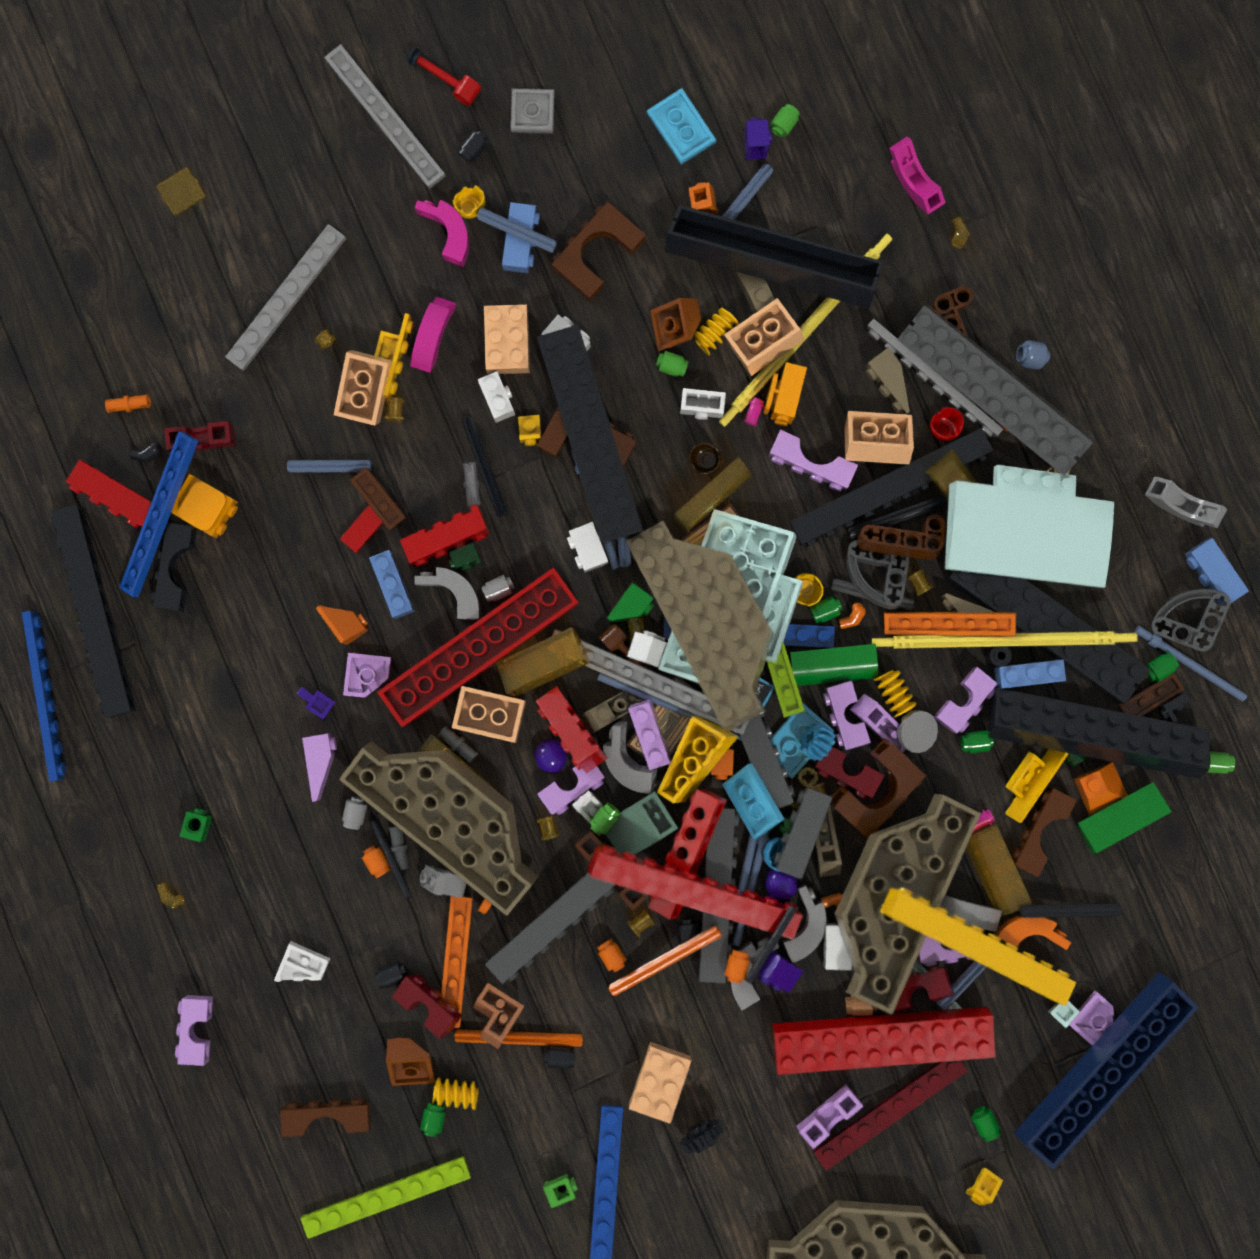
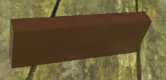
M367 467L350 479L351 483L389 531L406 519L405 515Z
M1173 673L1161 682H1154L1134 694L1126 704H1118V707L1123 713L1143 716L1185 689L1175 673Z

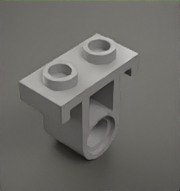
M425 865L424 870L420 874V886L431 893L455 897L464 896L467 883L452 871Z

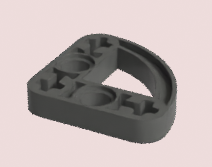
M857 540L852 541L847 549L846 564L854 586L872 603L886 609L898 608L903 601L909 557L901 556L902 562L899 568H895L897 565V559H895L897 555L883 553L884 558L877 560L873 557L871 551H869L868 557H865L866 551L860 547L859 551L861 552L859 555H856L854 549L859 546ZM857 562L887 568L883 594L874 590L864 580ZM892 574L899 575L901 583L894 584L891 582L890 576ZM892 590H896L894 598L897 600L894 603H891V599H889Z
M1193 589L1182 592L1169 599L1157 611L1151 623L1152 630L1159 636L1203 652L1208 651L1213 646L1230 607V598L1224 592L1213 589ZM1220 596H1223L1226 604L1220 605L1218 609L1219 612H1222L1221 616L1209 611L1210 608L1214 610L1217 604L1214 602V599H1219ZM1209 598L1197 628L1166 617L1171 610L1186 601ZM1208 616H1215L1218 623L1215 627L1210 628L1205 625V619ZM1162 620H1165V625L1172 627V623L1176 624L1172 629V635H1167L1170 631L1165 628L1158 631V627L1155 625L1156 622L1160 623ZM1203 627L1207 631L1214 632L1212 636L1209 633L1207 634L1206 640L1209 642L1208 645L1204 644L1200 647L1197 639H1202L1205 633L1200 631ZM1186 628L1188 636L1185 639L1177 638V629Z

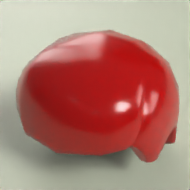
M942 408L931 419L930 430L933 436L940 441L956 439L963 430V415L955 408Z

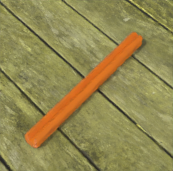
M713 926L611 983L608 988L613 996H616L722 936L719 927Z
M457 1029L455 1031L454 1039L456 1042L488 1043L480 1038L483 1030ZM509 1031L502 1044L581 1047L583 1045V1036L581 1034Z

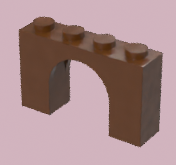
M609 202L604 206L600 205L594 212L595 216L590 222L587 220L581 226V232L576 237L572 236L568 240L566 249L562 253L559 251L552 259V270L589 302L604 288V282L589 270L582 261L581 255L586 244L595 238H610L632 256L646 241V234Z
M559 406L537 445L539 450L556 459L568 439ZM609 423L624 468L636 446V441L633 440L635 437L626 431H623V433L615 430L616 426Z
M885 738L870 754L886 769L889 775V787L886 794L877 802L864 804L859 802L848 790L840 786L831 796L830 805L867 839L870 834L878 832L879 827L892 817L897 807L907 800L908 795L915 788L919 787L922 780L926 777L892 742Z

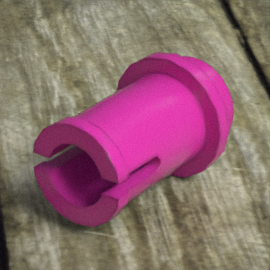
M757 398L749 401L750 407L744 422L757 426L762 409H765V402Z
M989 809L986 811L982 810L973 833L987 824L992 825V822L995 821Z

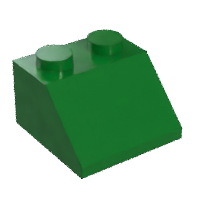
M632 583L609 614L607 620L613 623L638 619L643 614L647 616L654 607L652 603L653 597Z

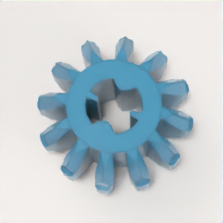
M814 723L811 728L807 727L805 734H802L803 738L799 741L801 744L799 749L809 759L821 761L832 750L831 747L835 744V734L826 725Z

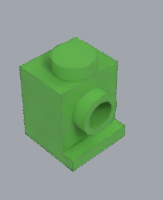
M565 1174L551 1181L544 1182L543 1189L551 1208L576 1198L575 1191L578 1190V1185L574 1177L570 1178L568 1174ZM565 1185L566 1189L561 1191L558 1186Z

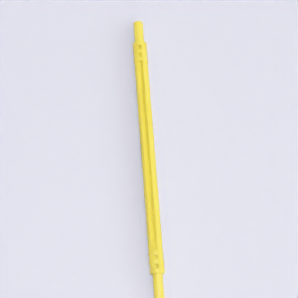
M886 234L864 256L878 259L880 253L892 241V237ZM827 297L800 327L804 340L761 370L731 404L732 407L719 420L722 426L725 427L738 412L741 413L749 404V401H752L773 377L774 373L785 364L840 302L839 300Z
M1114 631L1016 633L1015 636L910 635L894 636V638H872V644H876V647H894V649L1113 645L1115 642H1137V633L1115 634Z

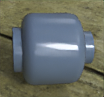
M1025 341L1018 347L1016 359L1023 368L1039 370L1048 363L1050 352L1043 342Z

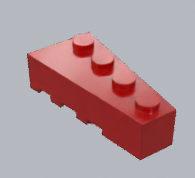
M79 460L66 480L70 484L69 489L78 494H81V492L89 495L88 500L98 506L103 503L109 507L107 509L108 512L117 517L121 514L128 518L126 522L136 528L139 525L143 526L152 501L128 489L127 486L119 481L111 479L99 469L89 466L90 464L84 460Z
M478 505L470 507L471 512L469 513L459 512L453 515L450 522L447 520L440 521L432 525V529L429 531L426 528L401 539L400 542L409 564L419 567L428 563L427 559L431 557L441 558L447 555V551L455 548L456 550L466 546L469 541L475 540V542H479L487 538L486 534L490 533Z
M557 686L536 700L539 705L537 711L543 719L547 718L551 723L548 726L555 737L559 735L562 740L560 745L566 753H571L573 756L571 761L578 770L583 769L587 774L608 759Z

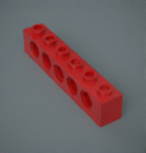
M697 789L690 798L691 805L682 817V827L674 837L673 842L675 844L666 856V864L677 867L683 873L685 871L697 873L726 804V799L706 789ZM701 808L705 812V816L703 819L699 815V811ZM693 828L696 830L697 833L695 839L691 835V830ZM684 848L688 850L687 858L683 855ZM652 895L649 897V901H651L648 906L649 909L668 919L678 918L683 905Z

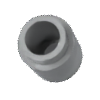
M505 575L492 579L481 587L488 602L492 600L495 602L513 594L512 589L515 588L511 578H506Z
M352 797L351 800H346L342 817L344 827L359 830L360 825H363L368 805L364 803V799Z

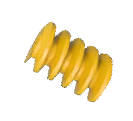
M723 308L718 310L719 315H712L713 321H706L707 327L704 325L700 327L701 333L698 331L694 333L695 342L707 355H710L709 347L717 349L715 341L720 344L723 343L721 336L725 337L724 334L727 333V330L734 328L733 324L739 325L736 318Z
M891 670L875 678L874 681L882 682L878 689H886L881 695L882 697H890L885 703L893 704L889 711H897V714L894 716L897 717L911 710L916 705V702H909L912 694H904L909 688L908 686L901 687L905 681L903 678L897 679L901 672Z
M438 1077L434 1086L432 1104L436 1099L438 1106H441L445 1100L446 1106L450 1107L454 1101L455 1108H459L462 1102L463 1108L467 1109L471 1103L472 1110H476L479 1087L476 1088L474 1081H472L470 1087H467L465 1080L459 1086L457 1079H455L453 1085H450L449 1078H446L444 1084H441V1079Z

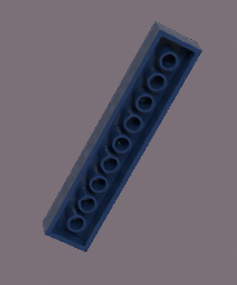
M1158 972L1014 1134L1049 1167L1054 1169L1199 1007L1173 981Z

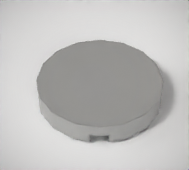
M921 710L910 711L901 719L902 723L900 727L898 726L897 730L901 746L915 753L925 752L932 747L938 734L935 718L928 712Z

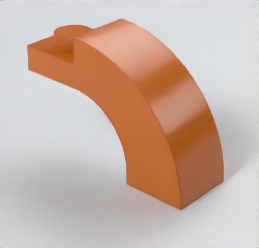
M1020 915L1015 916L1001 924L997 928V932H994V935L1016 947L1024 938L1031 935L1045 936L1065 950L1071 944V942L1066 940L1067 935L1057 928L1053 931L1057 923L1048 918H1022Z

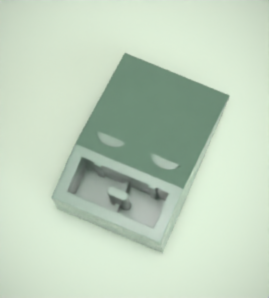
M654 790L651 794L646 795L621 811L618 821L607 833V836L614 848L620 853L630 852L637 854L675 831L678 827Z

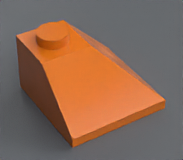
M324 606L316 608L342 644L349 645L368 631V628L365 626L368 622L361 613L357 615V613Z
M1113 762L1073 778L1089 816L1128 796Z

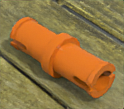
M149 394L132 397L124 395L123 398L106 399L105 407L108 413L125 410L126 412H132L133 409L150 408L151 399Z

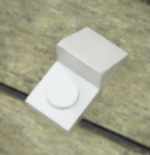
M589 791L573 804L574 808L588 822L603 805Z

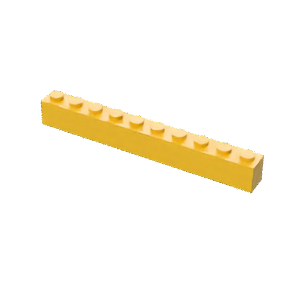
M902 887L899 890L890 888L880 910L882 914L1064 1006L1067 1005L1076 984L1075 981L1069 979L1070 974L1059 969L1057 972L1051 970L1053 967L1051 964L1042 960L1040 963L1034 961L1035 956L1023 951V954L1017 952L1018 947L1010 943L1001 944L999 937L990 933L988 936L982 934L983 929L973 924L970 927L965 925L966 920L956 915L953 918L947 916V910L938 906L935 909L930 907L929 901L921 897L917 899L911 897L912 892Z

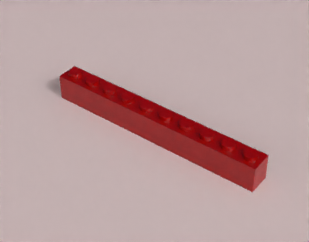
M608 845L603 847L596 846L588 867L590 877L771 933L774 932L790 905L796 909L798 908L789 902L785 904L778 903L777 899L770 896L765 898L759 897L756 892L751 890L740 891L732 884L726 883L725 886L718 884V881L709 877L705 879L699 878L697 874L690 871H685V873L677 871L676 867L665 864V867L657 865L656 861L649 858L641 860L630 852L622 854L616 852L615 848ZM798 909L782 936L794 939L803 916Z

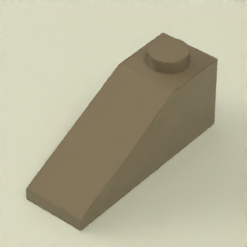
M734 271L753 314L775 300L766 280Z
M830 805L814 845L819 877L841 874L842 863Z

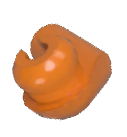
M861 603L853 604L852 613L849 617L838 619L840 629L860 624L866 612Z
M836 893L820 898L825 908L830 906L838 907L843 895Z

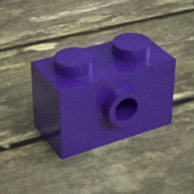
M752 118L750 121H746L744 131L745 160L766 159L769 145L772 144V133L768 129V120Z
M772 951L757 978L779 992L781 989L790 992L804 971L790 960Z

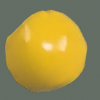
M474 186V188L464 187L454 197V209L463 218L472 219L477 217L479 210L485 208L484 192L478 186Z
M802 573L796 576L795 579L803 581L797 603L806 606L818 603L823 596L821 580L810 573Z

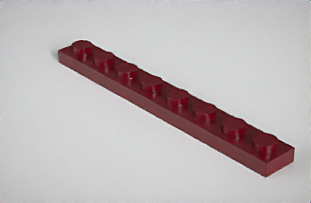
M960 1060L938 1062L813 1150L814 1154L827 1171L967 1072V1069Z

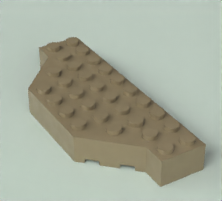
M664 521L627 540L628 547L722 728L728 732L765 712L756 694V690L774 633L731 554L676 540Z
M371 741L361 749L339 780L506 916L538 878L537 874L522 863L513 804L447 750L387 754Z
M934 794L926 814L870 834L835 912L855 971L846 993L890 1014L893 1013L926 936L882 914L880 910L890 888L899 890L900 887L912 892L911 897L915 899L918 897L926 899L930 902V907L934 909L936 906L940 907L981 813L945 795Z
M835 1200L790 1241L768 1239L767 1259H987L985 1255L962 1253L922 1206Z

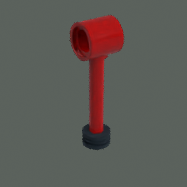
M415 47L411 50L407 58L409 64L414 67L420 65L455 88L452 93L454 97L466 106L471 105L482 89L474 79L464 75L462 80H458L423 57L424 52Z

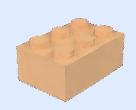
M778 298L724 334L729 346L751 376L804 340L801 329Z
M527 305L484 306L487 374H492L496 371L498 374L530 373Z
M354 350L346 352L334 415L374 426L380 423L385 402L384 391L393 360Z
M848 411L844 427L845 460L910 464L914 449L912 415Z
M462 686L452 728L516 743L526 701Z
M650 1042L629 1102V1109L671 1123L691 1064V1056Z

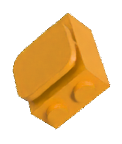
M786 362L779 383L777 380L778 374L774 373L763 413L768 414L771 408L772 415L770 420H774L775 424L787 426V424L791 425L794 420L807 367Z
M189 474L177 495L171 513L210 536L217 538L218 535L221 536L226 530V522L229 517H233L236 513L238 501Z

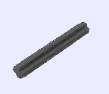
M833 579L832 590L866 599L853 583ZM874 589L880 594H883V591ZM891 594L889 597L891 603L897 600L894 598L895 594ZM903 597V601L898 608L910 611L913 609L914 600Z

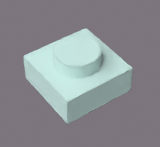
M1068 1001L1066 1006L1056 1003L1048 1012L1067 1028L1080 1011Z

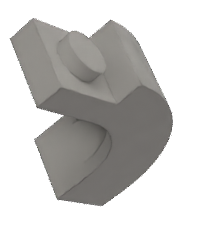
M1156 476L1145 493V496L1162 509L1201 527L1207 525L1218 528L1227 511L1223 505L1198 499L1180 489L1173 481Z
M436 567V576H433V572H420V576H415L416 586H442L453 592L457 600V619H481L478 595L473 586L460 574L449 569Z
M618 721L611 727L609 732L610 740L603 746V752L608 758L605 760L607 767L617 781L625 787L636 792L651 794L656 789L657 768L649 770L648 766L638 764L629 756L626 749L627 722Z
M805 884L797 887L806 909L805 925L795 934L794 939L786 938L782 940L792 963L803 959L815 950L821 942L826 928L824 904L821 900L813 903V900L816 899L811 887L807 888Z
M947 895L944 896L940 905L941 908L948 911L947 916L953 918L956 915L966 920L965 925L971 926L973 924L981 929L997 932L1002 913L1001 910Z
M768 936L758 941L757 947H754L752 942L749 941L739 950L750 954L747 975L768 942ZM776 944L773 950L777 949L779 945ZM742 980L740 984L730 982L734 998L741 1010L760 1000L753 985Z

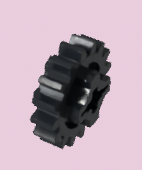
M714 1118L711 1121H707V1119L702 1120L687 1130L688 1133L681 1139L682 1141L679 1144L685 1154H690L693 1151L694 1153H701L717 1143L716 1139L723 1134L725 1128L719 1118L717 1120Z

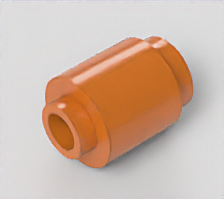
M373 845L363 851L365 856L362 857V860L371 875L374 874L376 879L391 870L380 847L375 848Z
M612 939L605 941L597 947L598 955L608 971L613 970L615 973L625 966L623 962L627 959L617 943L613 942Z
M733 950L732 955L729 954L724 973L728 977L727 981L740 984L741 980L745 981L750 964V954L738 950Z

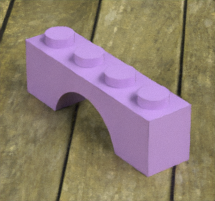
M780 430L768 455L772 457L771 461L779 465L785 463L791 466L792 471L799 474L807 473L811 475L810 479L818 483H822V481L829 483V487L838 492L848 489L858 467L857 464L842 457H837L828 464H814L802 454L800 438Z

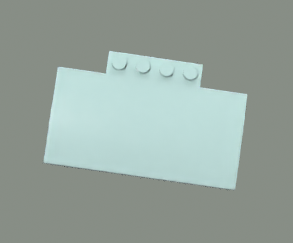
M1003 465L994 466L993 485L955 481L949 484L945 569L1105 588L1112 542L1114 502L1075 497L1076 475L1066 474L1063 476L1061 473Z
M714 509L701 546L731 554L774 633L767 652L766 661L776 663L803 585V581L784 575L797 536L794 532ZM671 631L658 670L700 684L673 631Z

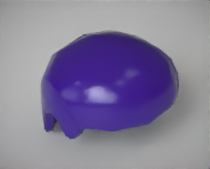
M554 739L542 741L537 745L534 752L537 766L548 774L557 773L562 770L568 758L560 742Z
M771 869L767 873L765 881L766 890L770 897L778 901H786L796 893L798 886L797 877Z

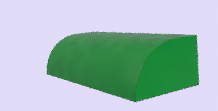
M876 644L788 653L797 686L875 679L878 676Z
M1154 782L1079 822L1078 829L1092 855H1095L1172 811Z

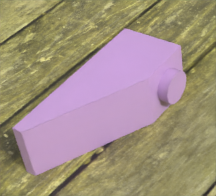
M863 694L850 710L882 740L885 738L892 742L903 753L905 748L901 746L897 734L898 726L900 727V725L875 700Z
M332 733L302 738L312 802L321 799L334 759V750H337L336 739L332 737Z

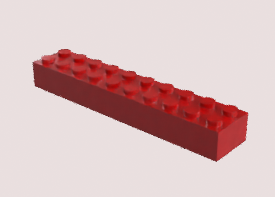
M552 568L377 693L400 726L406 727L575 608L579 603L556 570Z
M988 1006L772 1024L775 1065L778 1075L995 1057L993 1015Z

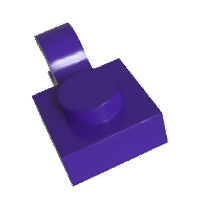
M301 687L297 692L298 696L309 702L305 708L323 720L336 703V701L319 690L313 694L306 688Z

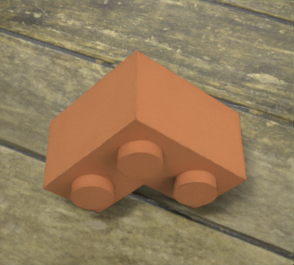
M487 983L473 1007L490 1018L480 1038L499 1049L524 1008L522 1004Z

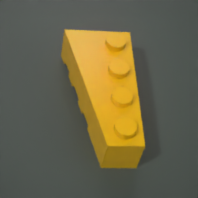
M692 716L657 793L672 803L686 802L738 736L730 731H725L722 726L701 716Z

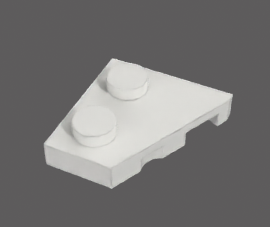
M291 941L274 981L321 980L331 958Z

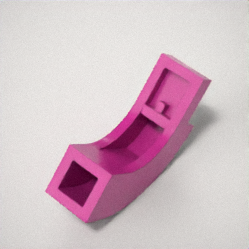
M905 137L890 147L893 157L891 161L893 169L911 199L927 214L945 204L941 187L932 181L921 167L912 140L909 137Z
M417 200L415 210L418 215L437 221L447 229L448 238L442 252L443 259L464 267L469 253V236L462 217L451 205L440 200L438 207L430 201L424 200V202Z
M436 297L433 303L430 302L417 333L412 352L411 367L431 373L437 362L444 330L455 311L456 303Z

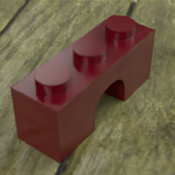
M229 421L207 423L206 427L189 428L186 426L164 428L166 450L170 452L179 431L185 432L199 440L195 451L236 446L234 425Z
M831 747L832 750L828 752L827 757L824 756L821 761L816 760L814 767L818 769L816 773L825 778H828L829 775L837 779L835 783L845 789L848 786L854 788V794L863 799H866L867 796L873 798L885 776L867 765H862L857 774L847 775L842 767L847 754L834 747Z
M935 966L927 969L928 973L920 975L919 972L911 973L893 1014L914 1008L911 996L913 991L920 987H924L928 991L932 1001L955 996L948 971L940 968V966Z
M417 974L406 976L392 996L407 1011L417 1008L420 1002L424 1003L428 1007L429 1016L423 1025L439 1039L448 1036L462 1017V1014L458 1012V1008L453 1003L444 1000L438 990L428 986L426 980Z

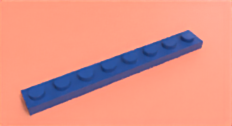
M178 432L119 587L132 597H139L199 441L185 432Z
M26 611L22 612L48 778L49 782L65 780L66 767L61 760L63 748L61 742L58 741L57 735L59 724L54 717L56 705L51 698L52 682L47 674L49 662L44 656L46 645L40 631L42 620L37 612Z
M664 618V638L669 640L672 629L666 618ZM789 624L783 642L785 646L834 648L835 627Z
M602 1105L590 1259H612L623 1106Z

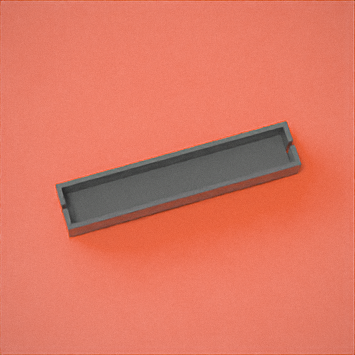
M924 305L912 320L915 324H909L897 339L1063 476L1079 460L1077 456L1081 457L1094 443L1095 440L931 306Z

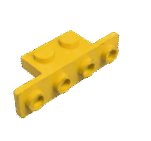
M405 313L399 335L381 331L374 355L393 360L384 391V396L388 399H391L392 394L395 395L398 386V382H395L397 374H401L403 368L401 358L407 352L409 344L406 341L408 333H412L414 321H412L410 314Z
M1048 749L1044 757L1040 759L1035 754L1028 752L1005 786L1016 795L1005 814L1015 821L1022 823L1069 753Z

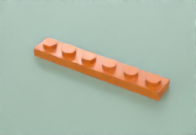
M885 612L884 627L885 634L1015 636L1016 613Z
M451 896L441 994L444 1000L453 1003L458 1008V1012L462 1014L473 897ZM461 1018L454 1026V1028L461 1027Z

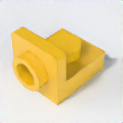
M540 416L518 417L520 442L525 443V446L537 445V442L541 439Z
M982 1168L973 1187L968 1188L966 1193L978 1205L992 1203L1003 1180L987 1168Z

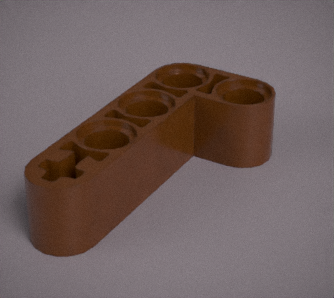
M963 286L938 296L931 307L945 319L954 323L955 327L968 336L958 312L967 308L971 303L973 292L970 288ZM957 295H964L967 301L964 303L960 302ZM938 302L945 303L947 310L939 309Z
M931 515L923 525L921 532L866 525L862 528L857 538V544L865 551L933 560L939 555L944 545L945 521L939 515ZM929 525L935 526L937 530L931 529ZM889 538L894 543H888L885 539ZM907 542H912L915 547L909 546ZM928 545H933L936 550L930 549Z

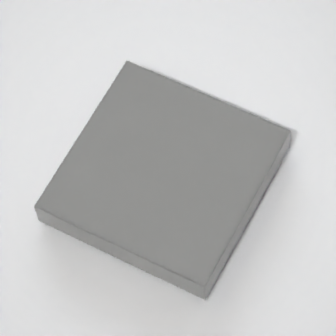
M512 89L511 132L553 133L554 90Z

